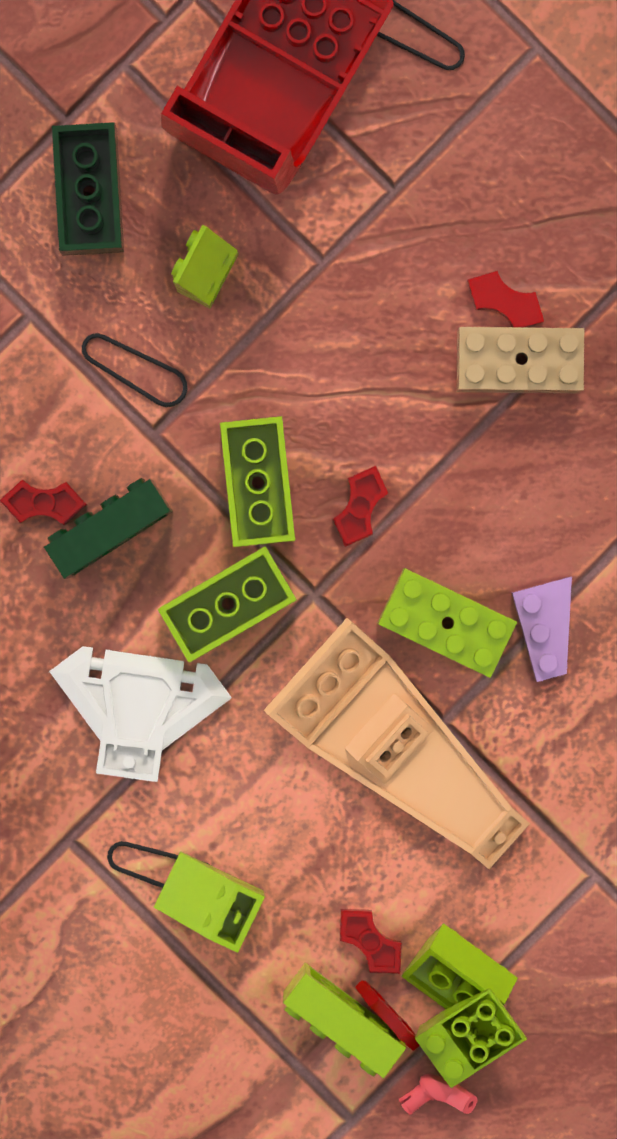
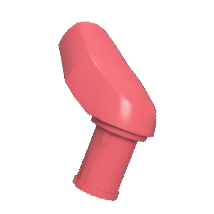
M431 1073L421 1076L420 1084L399 1098L401 1106L409 1115H412L413 1112L429 1100L447 1103L459 1111L469 1114L472 1113L478 1101L474 1094L461 1085L457 1084L450 1088L443 1077Z

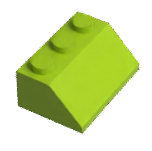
M444 923L427 939L401 976L445 1009L488 988L493 990L504 1005L518 979L504 966L498 964Z

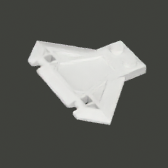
M82 646L49 671L101 741L96 773L158 782L162 750L232 698L207 664L197 663L196 672L183 670L184 661L112 650H106L105 657L102 659L92 657L93 648ZM90 669L102 671L101 679L89 677ZM181 683L194 684L193 692L181 691Z

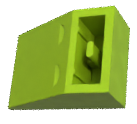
M202 225L199 232L194 229L186 244V247H188L187 251L189 252L184 260L178 259L171 275H173V282L177 292L211 309L239 254L237 249L208 227Z
M180 851L154 908L207 939L238 953L265 895L264 890Z
M488 988L443 1010L420 1025L415 1040L450 1088H453L527 1040V1037L493 990Z

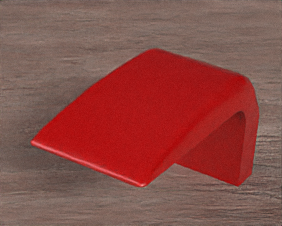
M235 0L185 88L176 86L161 112V127L176 139L266 191L276 195L282 193L305 161L394 5L393 0Z

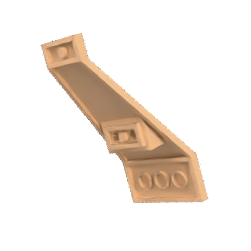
M348 618L344 620L264 709L271 718L308 749L473 855L488 869L492 867L530 824L509 805L395 661Z

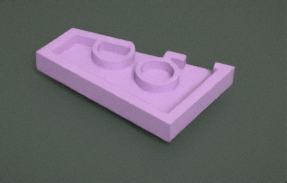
M572 576L512 592L536 682L567 674Z

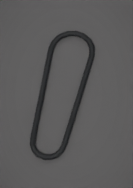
M393 0L395 7L455 45L460 51V59L456 64L448 66L381 32H378V37L442 69L454 70L461 66L465 58V51L461 44Z
M100 333L91 334L83 341L82 353L85 359L154 403L163 407H173L181 403L185 398L188 390L187 381L184 375L177 369ZM93 338L103 339L175 373L183 383L181 396L173 402L166 403L158 400L91 358L86 351L87 343Z
M123 841L117 842L110 847L107 859L113 869L161 888L164 886L163 883L115 865L112 860L113 851L119 846H127L173 859L178 857L176 854Z

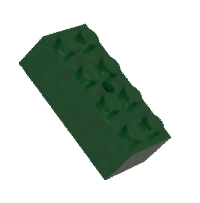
M115 123L52 126L59 252L62 256L124 252L118 137ZM91 186L95 188V192L92 195H84L86 187Z
M143 478L136 480L126 487L129 493L121 498L118 495L116 496V494L100 504L102 507L101 511L96 514L87 512L73 521L76 527L69 531L62 528L47 538L50 543L44 546L64 579L73 577L173 512L153 480L145 481Z

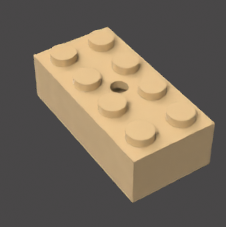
M459 327L457 330V392L581 393L584 391V328ZM519 353L523 354L527 358L526 364H518L515 360L516 355Z

